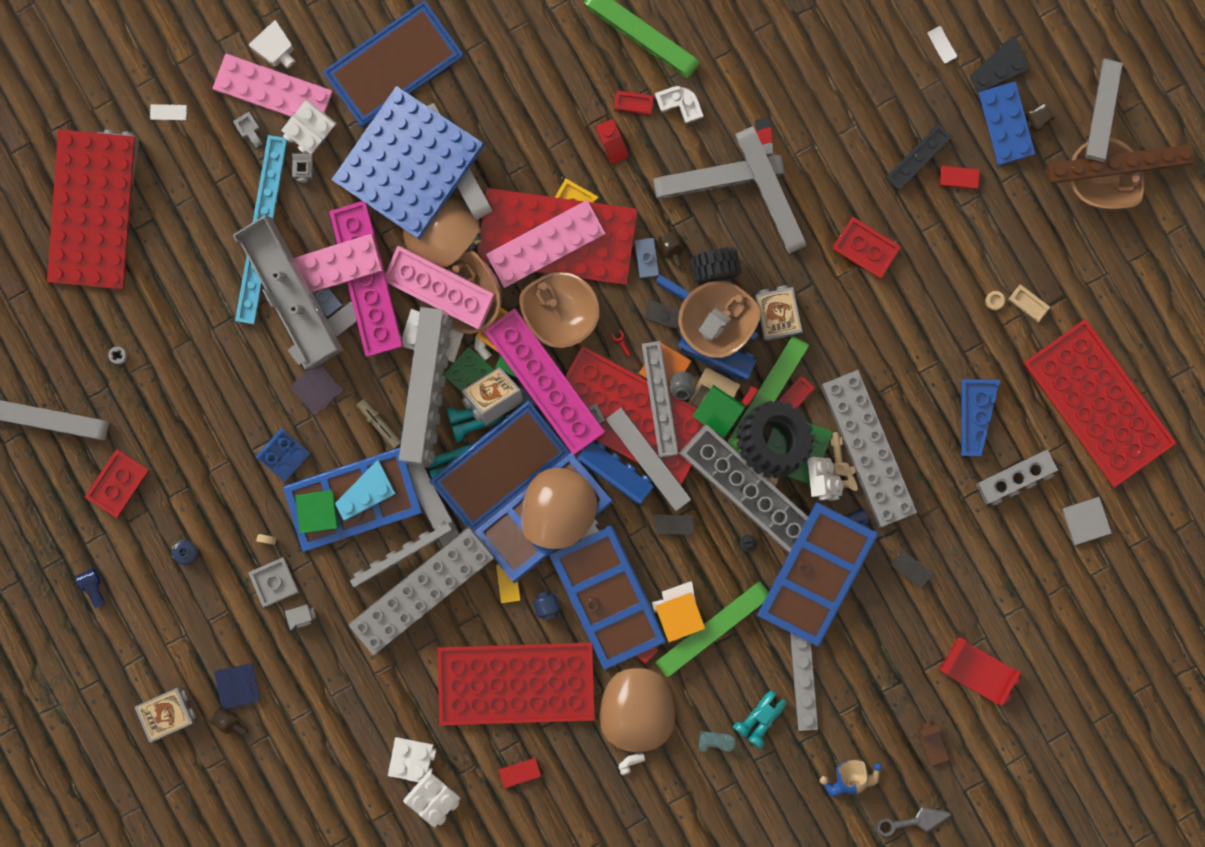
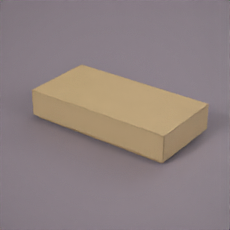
M1021 284L1008 299V301L1037 323L1040 322L1050 309V306Z

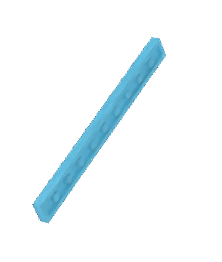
M268 135L253 222L263 216L272 217L274 220L288 141L284 137ZM247 256L235 321L255 325L262 283Z

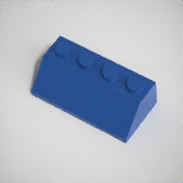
M684 337L681 338L677 347L678 351L744 383L747 382L757 361L753 359L754 356L745 351L743 354L736 351L722 358L708 357L694 350L685 341Z
M600 442L590 443L579 455L578 461L640 506L654 486L651 485L653 481L645 475L640 477L635 473L637 469L630 464L626 466L620 462L621 458L612 452L611 455L605 451L606 447Z

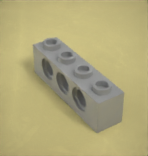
M1047 449L977 483L976 486L985 504L991 503L994 506L1002 502V497L1006 495L1012 497L1019 494V489L1024 486L1029 489L1037 485L1036 481L1041 478L1045 481L1054 477L1053 472L1058 469ZM1032 465L1039 468L1037 476H1034L1030 471ZM1015 474L1021 475L1022 482L1020 484L1014 482L1013 476ZM998 482L1003 483L1005 486V490L1002 493L996 489Z

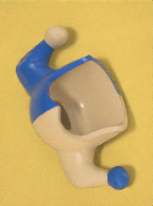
M859 760L846 761L836 768L838 781L835 785L829 784L828 778L825 776L820 778V783L824 785L826 791L832 797L843 793L859 794L866 787L876 785L879 782V772L882 769V765L879 763L874 764L875 770L869 775L864 762Z

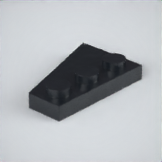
M1013 35L970 76L978 94L1030 70L1015 36Z

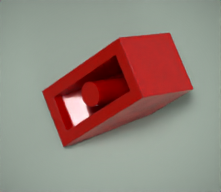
M613 119L596 126V133L611 165L629 157Z

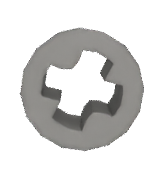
M113 347L109 351V359L114 364L120 365L126 361L127 353L123 348ZM121 351L122 358H117L115 361V356H113L114 353H119Z

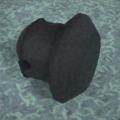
M744 535L740 540V546L744 551H753L757 546V540L752 535Z

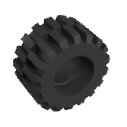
M735 248L714 249L697 254L690 259L695 283L706 284L713 281H724L742 273L738 252Z

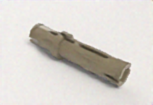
M366 398L356 405L367 418L366 421L368 423L371 422L392 449L397 448L401 444L398 436L379 415L380 412L378 410L375 411Z

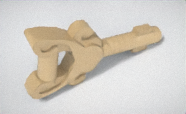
M839 432L832 433L830 443L833 446L835 458L833 476L841 475L847 477V480L842 481L843 488L857 491V484L852 476L855 473V468L853 466L849 467L848 463L842 462V437H840Z

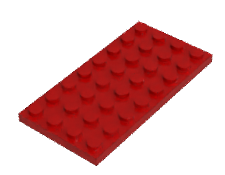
M58 129L47 282L124 289L135 136Z
M486 188L485 198L493 212L482 217L481 243L478 245L477 255L487 265L492 266L486 255L487 253L584 201ZM589 202L605 235L535 271L546 274L567 272L582 279L627 285L637 209Z
M1086 319L1023 363L1113 488L1176 444L1171 434Z
M582 346L565 378L586 407L589 408L597 404L605 419V422L599 424L605 433L597 438L596 441L638 463L606 421L609 416L622 408L659 457L647 380ZM669 393L678 455L662 457L660 459L681 486L691 465L679 453L704 424L692 417L697 407L684 400H678Z
M592 643L437 648L439 725L595 721Z

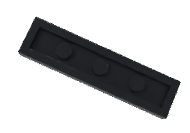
M938 124L885 179L900 191L952 136Z

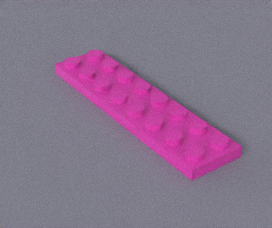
M361 201L329 211L337 244L373 234L382 264V272L347 282L366 357H372L404 347L368 204Z
M515 308L484 330L485 334L573 455L605 433Z

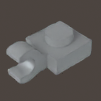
M250 112L233 121L243 139L249 136L255 148L262 145L255 133L260 129Z

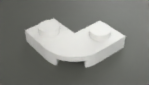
M675 86L655 93L661 113L679 107L685 124L703 118V113L694 92L692 93L686 88Z

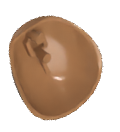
M1109 138L1106 156L1134 152L1133 149L1120 140ZM1088 142L1079 147L1072 160L1085 159ZM1144 172L1070 181L1074 192L1082 201L1093 208L1103 210L1134 207L1141 203L1144 195Z
M451 195L420 240L404 229L403 239L409 251L441 267H447L457 261L471 246L479 232V221H475L464 201Z
M466 251L457 261L445 269L496 294L481 329H476L451 316V319H453V330L459 333L473 334L488 328L494 322L501 307L502 294L498 280L490 267L475 252Z
M553 272L546 274L527 285L519 297L521 312L528 327L541 342L551 347L564 348L580 343L595 329L599 319V303L594 291L584 280L571 273Z
M713 281L697 287L685 298L679 311L678 323L682 336L694 350L708 357L722 358L733 354L749 340L759 323L761 311L753 297L742 288L726 281ZM714 308H717L730 317L731 320L726 323L725 329L717 339L708 340L698 330L709 313L713 312Z
M551 468L540 472L531 481L524 495L521 517L524 536L535 545L551 549L566 548L578 542L590 529L596 516L597 499L593 487L583 476L569 469Z
M633 668L617 673L610 680L604 691L599 709L600 727L606 739L617 748L631 752L650 751L667 741L674 729L675 706L669 686L660 674L648 669Z

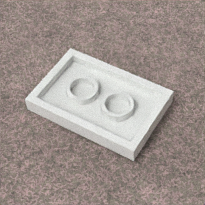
M412 309L410 311L402 336L404 348L415 349L419 311ZM453 329L449 332L451 345L450 349H447L446 357H448L449 362L455 363L464 333H459Z

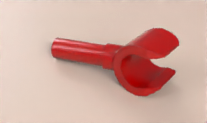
M619 330L622 337L616 339L614 334H612L614 342L619 343L628 357L631 353L625 345L623 332Z

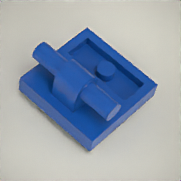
M281 428L258 453L256 458L286 482L310 455V452Z

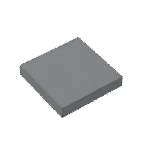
M1100 497L1062 508L1074 545L1111 534Z
M284 557L248 572L263 608L299 593Z

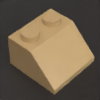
M706 367L695 388L694 395L688 403L698 408L713 385L734 398L740 384Z

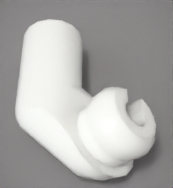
M475 337L474 348L482 359L486 361L492 355L485 347L486 344Z
M640 752L625 758L618 766L622 775L631 772L629 766L644 762V754Z

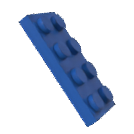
M1016 81L979 92L998 165L1036 155Z

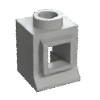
M292 154L293 179L299 183H308V180H313L314 157L312 154ZM298 163H306V172H297Z
M714 308L698 331L708 340L717 339L731 318L717 308Z
M310 605L285 611L290 630L312 624L311 621L316 619L315 610L313 607L310 608Z

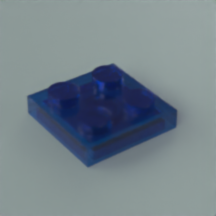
M253 663L214 671L221 707L226 709L261 701Z

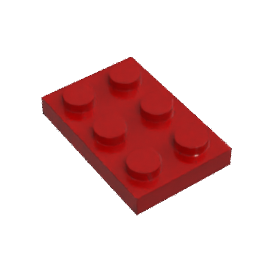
M852 216L832 250L878 279H881L901 246Z
M116 449L85 498L115 518H119L150 470Z

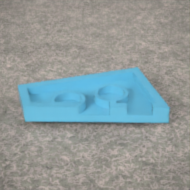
M377 460L335 503L344 521L396 495L380 461Z

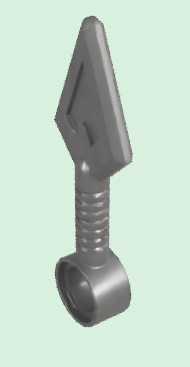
M921 807L914 818L894 822L890 819L882 818L877 822L876 829L883 836L892 835L895 829L917 825L928 832L948 819L951 813ZM883 822H889L891 825V829L887 833L882 832L880 829Z

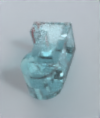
M700 731L698 751L706 752L707 746L721 748L723 751H731L735 747V739L729 734Z

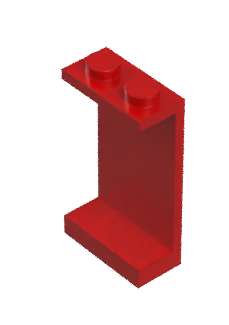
M957 637L939 669L943 674L999 706L1009 702L1012 696L1010 693L1013 686L1017 687L1021 680L1019 676L1021 672L1019 670H1015L979 650L961 637Z

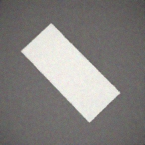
M151 105L150 119L186 120V105Z

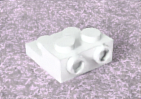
M306 99L281 131L284 132L283 136L289 142L295 141L299 145L298 149L301 152L313 154L337 123Z
M809 458L808 468L812 497H819V500H839V496H842L843 483L840 476H833L834 465L831 459Z
M395 737L388 776L420 782L428 771L432 773L433 768L429 767L431 760L434 761L436 749H433L434 744Z
M428 771L403 801L435 828L437 825H442L445 822V815L450 810L453 811L458 807L460 797Z

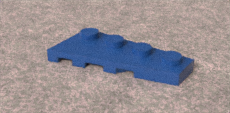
M961 380V456L980 457L982 455L1000 380Z

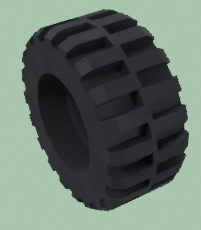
M779 400L774 402L767 401L753 409L740 422L738 426L740 430L737 431L736 436L739 439L737 448L741 449V458H745L747 461L746 465L749 468L752 466L755 473H763V476L768 478L771 476L780 478L791 474L810 458V453L814 448L811 444L814 442V435H811L813 429L811 424L808 425L807 423L808 418L805 415L802 416L801 410L797 407L795 409L792 408V404L788 402L783 404ZM764 425H772L782 431L788 445L786 454L776 453L767 446L763 437Z

